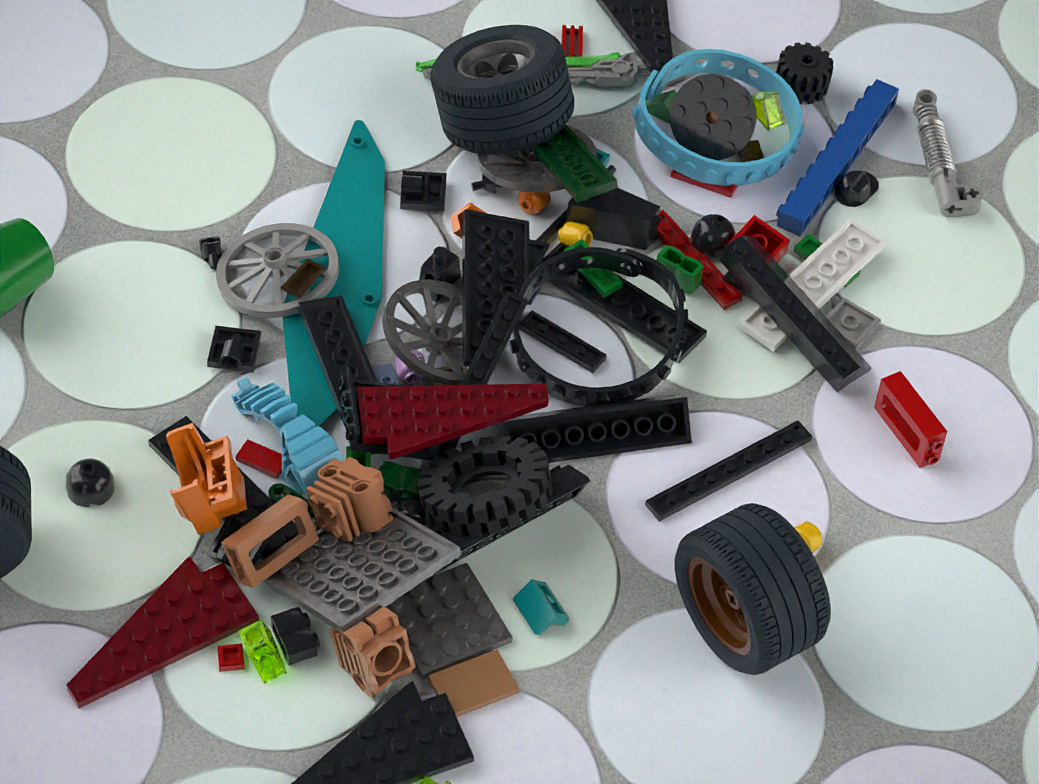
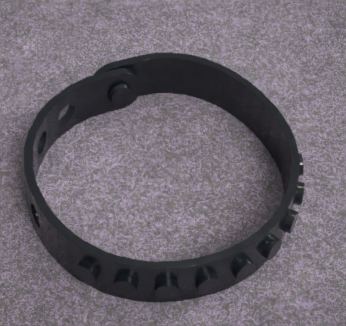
M600 247L576 248L549 258L527 278L521 288L519 296L528 300V302L538 289L550 279L575 269H606L628 277L642 275L656 282L669 295L676 311L677 330L664 358L644 375L620 385L586 387L575 385L553 376L531 358L522 343L519 333L520 317L513 331V340H509L512 354H516L517 365L521 372L525 373L533 384L546 383L549 395L579 406L635 400L649 393L662 380H665L671 373L674 362L677 363L682 353L680 344L685 343L687 330L683 329V324L688 323V309H684L686 297L684 290L680 289L674 274L659 261L627 248H619L616 251ZM586 256L592 257L591 259L587 260L581 259L582 257Z

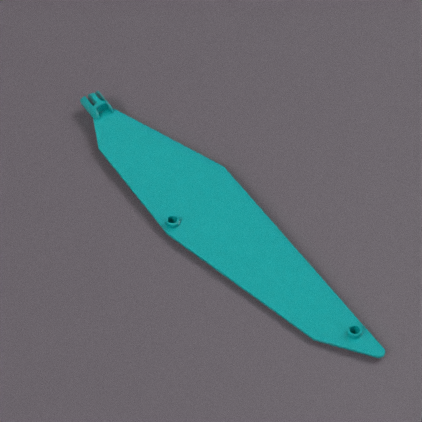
M356 120L350 131L313 228L325 234L332 241L339 259L337 281L324 298L342 295L364 348L382 300L385 160L365 123L362 120ZM308 240L304 251L322 248L313 241ZM328 256L310 258V260L324 266L328 270ZM306 259L300 260L299 263H304ZM319 277L309 290H314L324 278ZM287 293L284 303L297 300V298ZM300 314L282 317L291 403L297 405V417L304 414L316 426L320 427L337 410V406Z

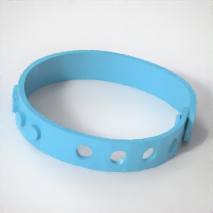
M719 49L685 52L671 59L660 72L653 70L641 90L637 106H633L632 118L635 120V128L639 137L659 160L691 179L722 186H731L733 184L743 186L757 183L773 176L790 162L792 158L791 153H796L800 144L796 139L802 137L804 128L801 125L802 110L799 100L782 77L750 57ZM699 59H707L702 64H695ZM728 60L733 62L734 65L726 67L721 62ZM748 69L755 70L759 77L751 76ZM695 73L724 74L741 80L768 96L785 116L789 127L790 139L781 150L760 160L723 162L709 159L684 148L668 137L649 115L646 108V100L653 102L656 96L661 94L666 84L681 76Z

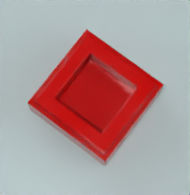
M242 643L217 646L219 672L245 669Z

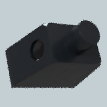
M436 247L434 253L422 264L419 280H438L453 285L461 277L459 257L448 251L445 247ZM431 293L432 301L435 303L443 296Z

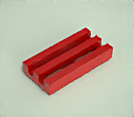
M562 25L561 45L563 46L566 60L582 61L583 26L575 29V25H571L570 28ZM566 34H570V55H566ZM575 35H578V55H574Z

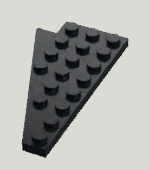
M596 0L650 73L653 70L660 72L665 64L673 59L667 0Z
M466 209L462 213L463 366H470L507 290L519 296L522 286L527 278L539 267L550 246V243L530 240L529 221Z
M412 681L291 784H411L474 762V755L447 694L443 693L421 700L417 688Z

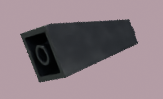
M615 188L608 193L590 197L586 201L576 202L572 197L568 202L566 223L576 222L585 224L592 232L593 240L647 250L651 243L654 244L659 236L657 228L661 222V216H659L660 206L623 189Z

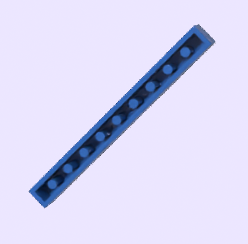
M878 79L875 80L872 86H867L864 97L857 100L853 112H848L844 124H840L835 132V136L830 137L827 141L825 150H820L816 162L809 165L806 176L799 179L795 191L791 190L787 196L786 203L779 206L776 212L778 227L799 237L803 234L837 184L842 180L843 176L896 105L899 88Z

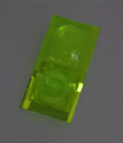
M262 620L238 631L245 650L264 684L287 673L271 630Z

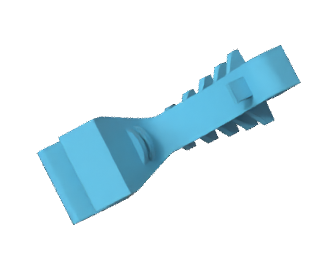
M249 378L241 379L236 382L240 391L230 395L235 407L241 414H252L255 422L262 418L280 432L284 481L291 489L299 494L305 492L308 497L306 488L308 486L315 488L313 483L316 480L320 482L318 471L333 459L341 462L344 461L334 439L321 427L316 426L304 414L297 417V405L291 403V397L286 395L283 388L280 389L279 385L275 384V382L259 388L258 385H252Z

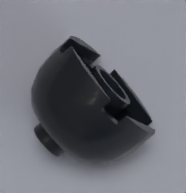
M708 214L701 217L695 223L690 235V241L692 246L699 252L703 253V251L710 253L711 257H721L724 246L736 235L733 224L724 216Z
M86 458L76 462L66 475L65 487L68 497L73 503L82 507H90V505L97 503L98 506L103 505L114 493V477L110 468L102 461L94 458Z

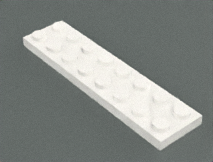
M849 219L789 276L820 309L850 278L885 248L886 241L853 219ZM759 304L738 321L740 329L773 352L788 338Z

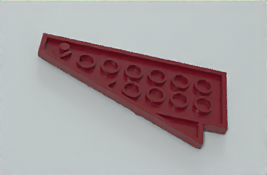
M546 383L357 387L362 444H387L389 460L548 407L549 397Z
M187 557L66 684L67 691L78 709L259 622V615L224 563L201 573L192 558Z

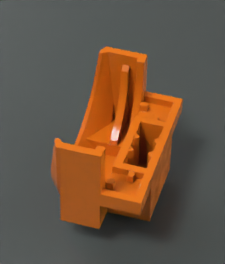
M194 423L167 433L166 438L174 457L181 483V488L171 489L170 494L180 516L193 524L198 535L222 527L221 518L247 509L244 477L232 457L231 441L227 435L204 443Z

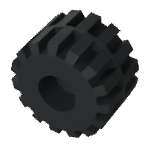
M798 42L794 43V46L788 45L785 47V51L782 50L776 69V73L788 83L796 94L799 104H802L803 101H807V104H813L814 99L820 101L823 95L826 96L834 68L833 59L829 58L830 54L827 51H822V47L818 45L811 46V43L805 42V45H801Z

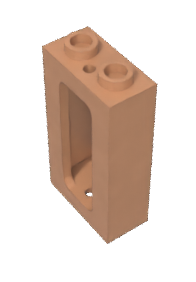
M286 495L221 542L239 584L251 588L256 587L319 540L316 533V525L311 520L307 511L308 505L302 498ZM294 519L299 534L259 564L253 566L249 557L250 550Z

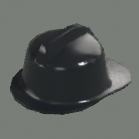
M850 171L837 184L835 197L845 206H861L876 193L879 188V182L876 177L866 171Z

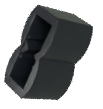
M296 607L270 616L272 631L288 665L317 656V647H320V642L315 632L312 633L309 629L311 623L306 612L302 613L300 607Z

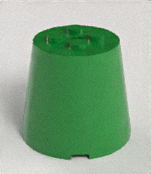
M15 218L0 223V318H2L48 281L54 273V259L46 239L31 222L23 218Z

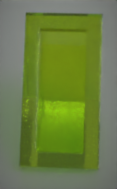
M758 92L751 95L755 103L757 119L767 131L785 124L786 120L778 92Z

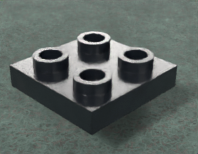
M403 171L400 209L444 212L447 173Z
M215 325L207 367L254 372L262 337L261 331Z
M238 514L229 515L206 554L232 567L221 542L249 523L250 520ZM272 535L250 550L249 557L253 566H255Z

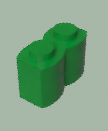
M665 246L657 254L656 260L674 274L680 289L682 288L685 293L692 294L701 285L703 265L699 261L684 256L680 250L671 246Z

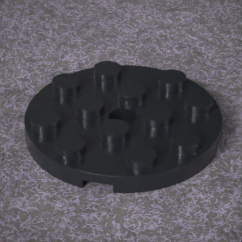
M706 73L690 79L677 91L670 106L669 121L671 131L678 144L700 156L719 161L736 155L747 145L755 131L757 113L751 94L739 82L724 74ZM714 111L718 114V121L716 123H711L707 119L708 112Z

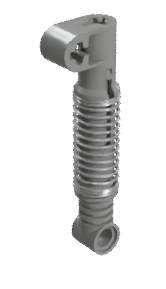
M922 89L916 94L913 114L918 119L917 133L929 180L935 187L941 214L948 217L976 215L980 210L984 192L976 185L956 184L957 171L947 138L945 124L938 115L936 106L937 95L929 89Z

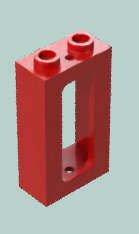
M901 371L882 378L874 409L919 468L937 463L940 460L948 431Z

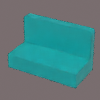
M531 579L513 597L514 603L535 635H541L552 623L564 626L570 620L546 582Z

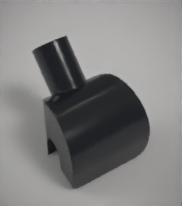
M482 174L481 181L471 183L472 191L484 189L496 194V186L501 187L489 180L484 174Z
M220 237L199 239L202 258L209 259L211 269L217 268V257L222 256Z

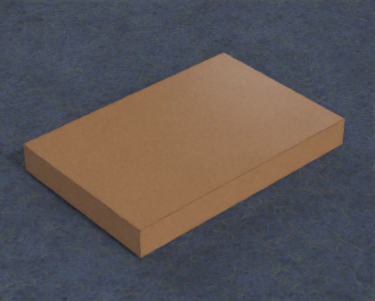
M497 649L428 675V681L435 694H447L456 717L519 693V687Z

